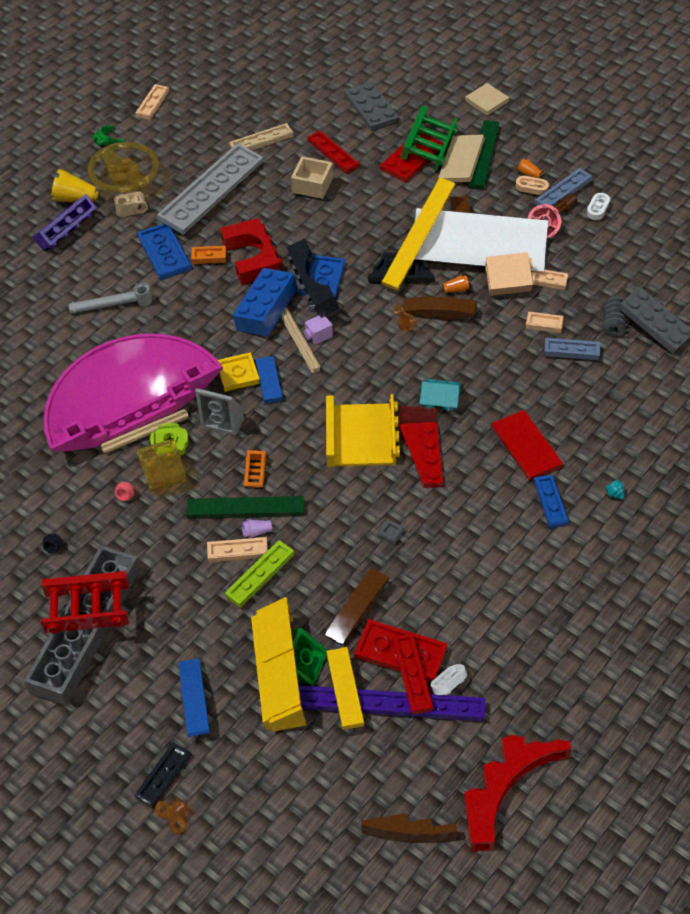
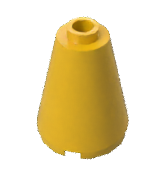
M59 169L57 171L60 175L58 178L55 177L51 196H54V198L51 199L52 201L74 203L85 194L92 202L94 200L97 201L99 196L97 187L65 170Z

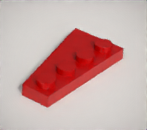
M437 422L399 424V430L404 437L406 447L409 449L410 457L414 461L423 488L443 487Z

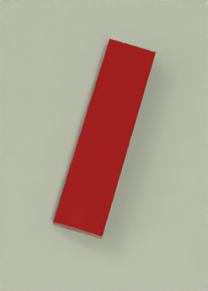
M319 130L307 137L311 145L344 173L348 174L359 168V162L322 131Z
M413 633L392 637L411 715L433 711Z

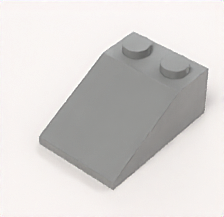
M196 388L195 393L201 427L236 435L244 420L243 407L233 397Z

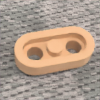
M520 176L516 179V189L521 192L542 195L549 188V183L544 179L529 176Z

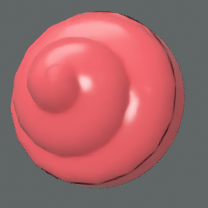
M120 482L115 488V495L121 501H128L134 496V487L128 482Z

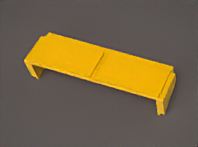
M284 597L257 610L256 615L251 617L262 720L265 730H272V732L306 726L307 724L300 701L290 624L293 621L287 597Z

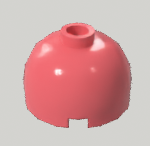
M538 205L528 214L527 219L548 221L547 238L555 235L560 229L561 217L558 210L552 205Z

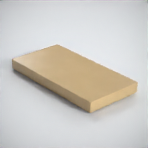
M484 135L453 136L439 178L441 177L451 182H471L485 140Z

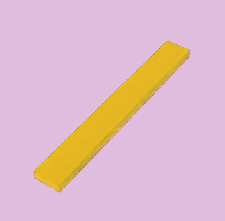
M441 177L438 179L382 280V285L396 291L399 290L455 187L454 182Z

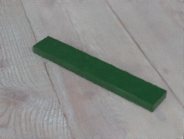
M483 121L480 135H484L485 140L472 180L468 182V188L484 190L499 129V122Z
M304 496L187 499L186 516L187 519L304 516Z

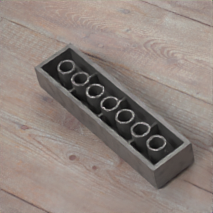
M100 545L84 575L126 571L129 589L121 590L122 605L140 572V566L137 556ZM113 591L100 593V613L113 612ZM92 593L79 595V615L92 614ZM71 598L60 617L70 616ZM109 627L50 634L24 680L28 693L67 706Z

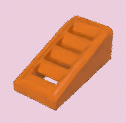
M247 450L244 487L263 488L266 451ZM251 460H259L261 463H254ZM250 466H253V467H261V468H260V469H250ZM249 473H260V476L249 475ZM249 479H259V483L248 481Z

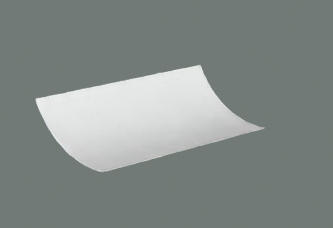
M420 208L416 209L415 221L422 210ZM441 211L416 259L485 266L486 257L528 252V256L532 258L533 263L531 270L544 272L548 221Z

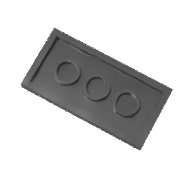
M372 81L344 90V96L370 131L399 122V116Z
M640 286L618 306L623 313L672 354L690 338V328Z

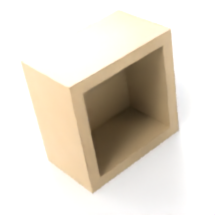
M301 156L291 176L292 193L323 199L333 179V162Z

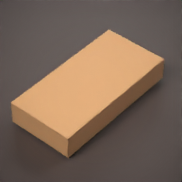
M528 311L526 329L561 333L564 316Z

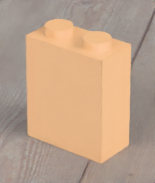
M528 252L486 257L485 267L490 296L532 290V286L535 285V276L531 274L533 263L532 258L528 256Z

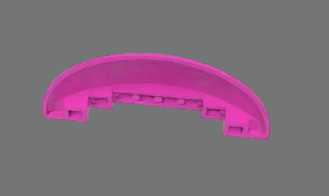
M137 334L101 344L74 361L62 373L49 394L44 410V431L51 451H74L101 446V444L167 417L191 401L196 396V388L203 390L219 374L223 367L211 353L189 340L171 335Z

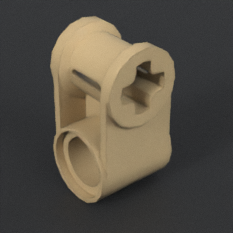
M134 192L116 196V214L120 217H126L146 212L148 205L144 201V194L142 192Z

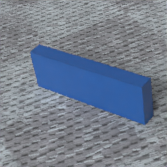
M274 357L256 359L264 404L283 401Z
M553 475L535 477L533 482L549 529L568 526L569 521Z

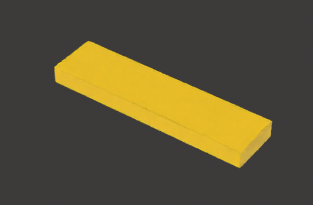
M348 648L326 651L342 730L364 726V720Z

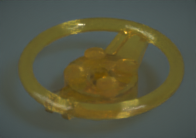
M136 142L114 143L100 149L93 155L88 164V176L97 187L106 191L130 192L137 189L141 190L145 185L148 186L157 175L159 159L152 149ZM131 148L145 152L153 162L151 172L146 177L141 175L138 163L130 160L128 157L121 159L114 150ZM100 158L108 169L110 185L100 181L94 173L95 164Z

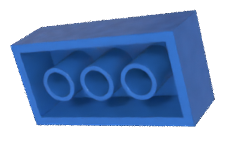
M267 268L261 270L232 315L237 331L269 336L281 317L282 311L285 310V307L288 306L298 290L294 273Z

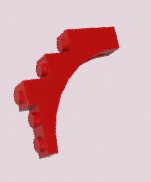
M509 735L502 738L501 753L503 763L492 761L483 764L482 775L485 790L472 788L464 791V808L470 852L494 850L495 817L501 801L509 789L522 776L536 767L552 761L569 759L571 752L570 741L556 739L545 743L533 741L525 744L524 736Z

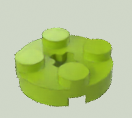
M165 423L158 426V430L151 433L150 443L158 457H174L185 453L189 439L187 431L181 428L179 424ZM168 438H172L173 440L171 442H166Z

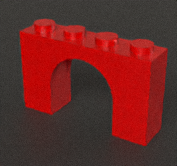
M259 218L220 228L221 240L223 245L226 246V251L245 246H252L261 250L254 257L235 262L236 275L241 286L253 283L263 268L280 271L282 267L280 257L277 258L276 248L272 246L270 235H266V227L264 224H261Z

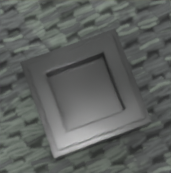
M387 519L378 531L377 537L395 545L404 533L405 527Z

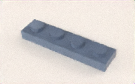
M581 168L577 169L536 198L535 205L548 204L554 207L560 199H565L569 194H574L592 180V175Z

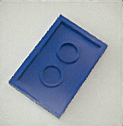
M313 255L315 261L311 269V279L320 284L328 285L336 298L346 260ZM301 289V296H306L303 289Z

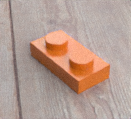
M226 246L192 247V264L226 263Z

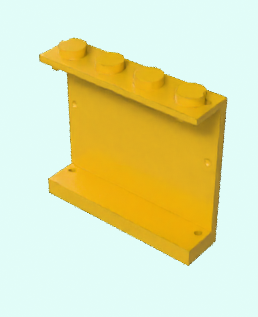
M391 394L389 404L334 405V395L326 396L327 467L396 465V457H400L399 446H396L395 443L399 442V431H395V427H398V416H394V413H398L397 401H394L393 394Z

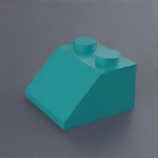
M424 379L421 387L420 404H424L425 408L443 406V410H454V408L458 407L461 382Z

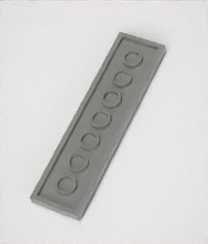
M237 143L157 214V220L184 235L263 162V157Z

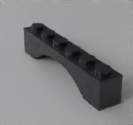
M305 238L286 247L289 252L286 256L313 312H318L320 318L340 309L330 287L311 279V269L315 258Z

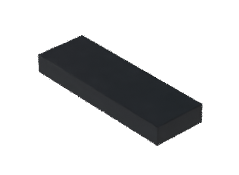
M173 742L134 794L135 799L154 809L192 756L191 752Z

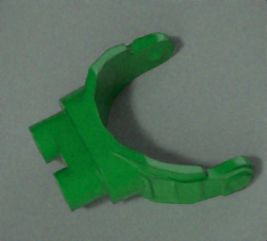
M104 125L96 134L92 135V139L94 142L96 141L98 147L101 145L118 147L124 145L126 140L105 136L114 129L113 125Z

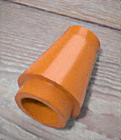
M522 159L517 167V170L520 171L519 173L525 176L540 178L542 175V171L529 159Z
M460 275L443 283L445 293L466 292V290L470 289L467 276Z

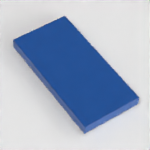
M161 224L136 232L159 280L192 270L191 264L171 227Z

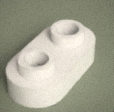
M605 193L595 194L587 208V216L592 220L601 219L609 206L610 197Z
M456 664L442 672L431 682L433 693L436 695L450 694L451 690L462 683L467 677L465 666Z

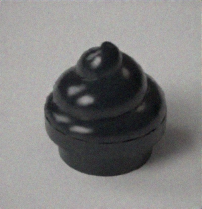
M47 534L43 538L42 546L46 552L55 553L62 548L63 542L59 535Z

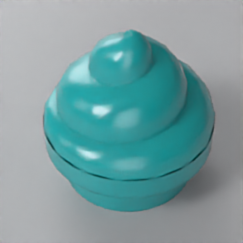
M618 479L605 487L606 494L609 497L621 500L624 498L623 482L620 483Z

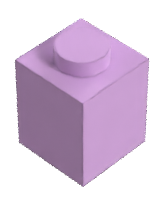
M320 316L314 317L305 322L304 335L307 340L316 345L333 337L332 324L325 316L322 318Z

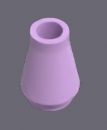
M247 519L245 522H242L244 538H253L267 532H272L270 520Z

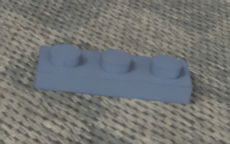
M545 338L544 356L599 360L600 342Z

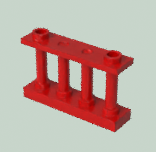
M126 571L42 579V589L45 597H50L49 618L41 619L44 633L56 634L63 631L129 625L126 610L121 611V590L129 589ZM113 591V612L100 613V593ZM92 593V614L79 615V595ZM71 595L70 616L58 617V597Z

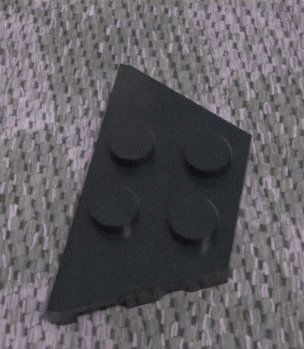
M384 252L381 260L374 266L373 272L368 274V282H382L398 252ZM415 259L403 282H435V275L430 273L426 262Z

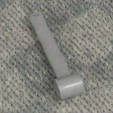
M139 283L132 292L82 302H72L69 304V310L71 314L136 301L140 306H148L152 303L153 299L149 285Z

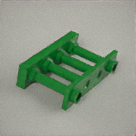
M421 106L404 144L400 158L407 160L409 154H415L436 162L434 171L437 172L439 165L442 166L445 157L443 155L451 136L457 132L458 126L456 123L458 119L454 118L452 125L428 117L429 115L426 114L428 107ZM423 124H431L447 130L449 133L448 135L424 127ZM423 133L445 142L442 146L423 139L418 134ZM413 144H421L439 151L440 154L439 156L415 148Z

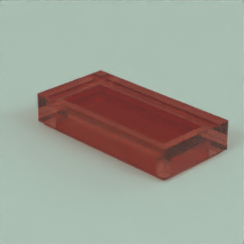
M399 406L398 424L436 422L437 408Z

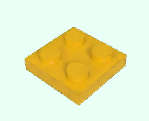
M251 352L218 360L223 367L219 372L224 392L260 384V378Z

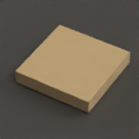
M486 83L465 96V101L485 115H489L508 103L509 97Z

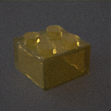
M174 439L136 450L149 493L186 481V473Z

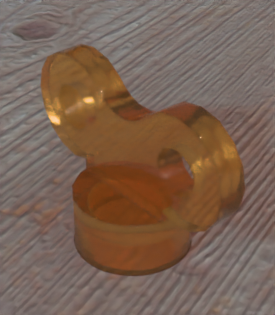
M397 304L394 306L395 313L400 317L398 320L400 330L409 331L417 325L415 317L407 314L401 305Z
M176 797L171 804L167 801L157 803L155 813L158 817L166 818L169 821L170 830L176 834L185 831L187 823L182 817L190 810L189 806L179 797ZM165 806L166 811L162 813L161 808ZM177 822H180L179 828H176Z

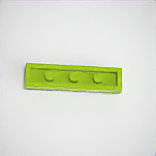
M280 540L277 541L225 592V597L241 608L294 556V550Z

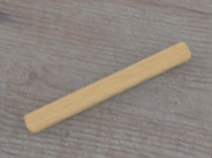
M285 307L281 315L285 326L311 372H319L321 367L290 311Z
M183 409L101 444V449L106 454L151 435L162 424H177L188 419L189 415Z

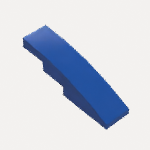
M200 659L180 661L179 672L187 735L191 737L208 734L210 731Z

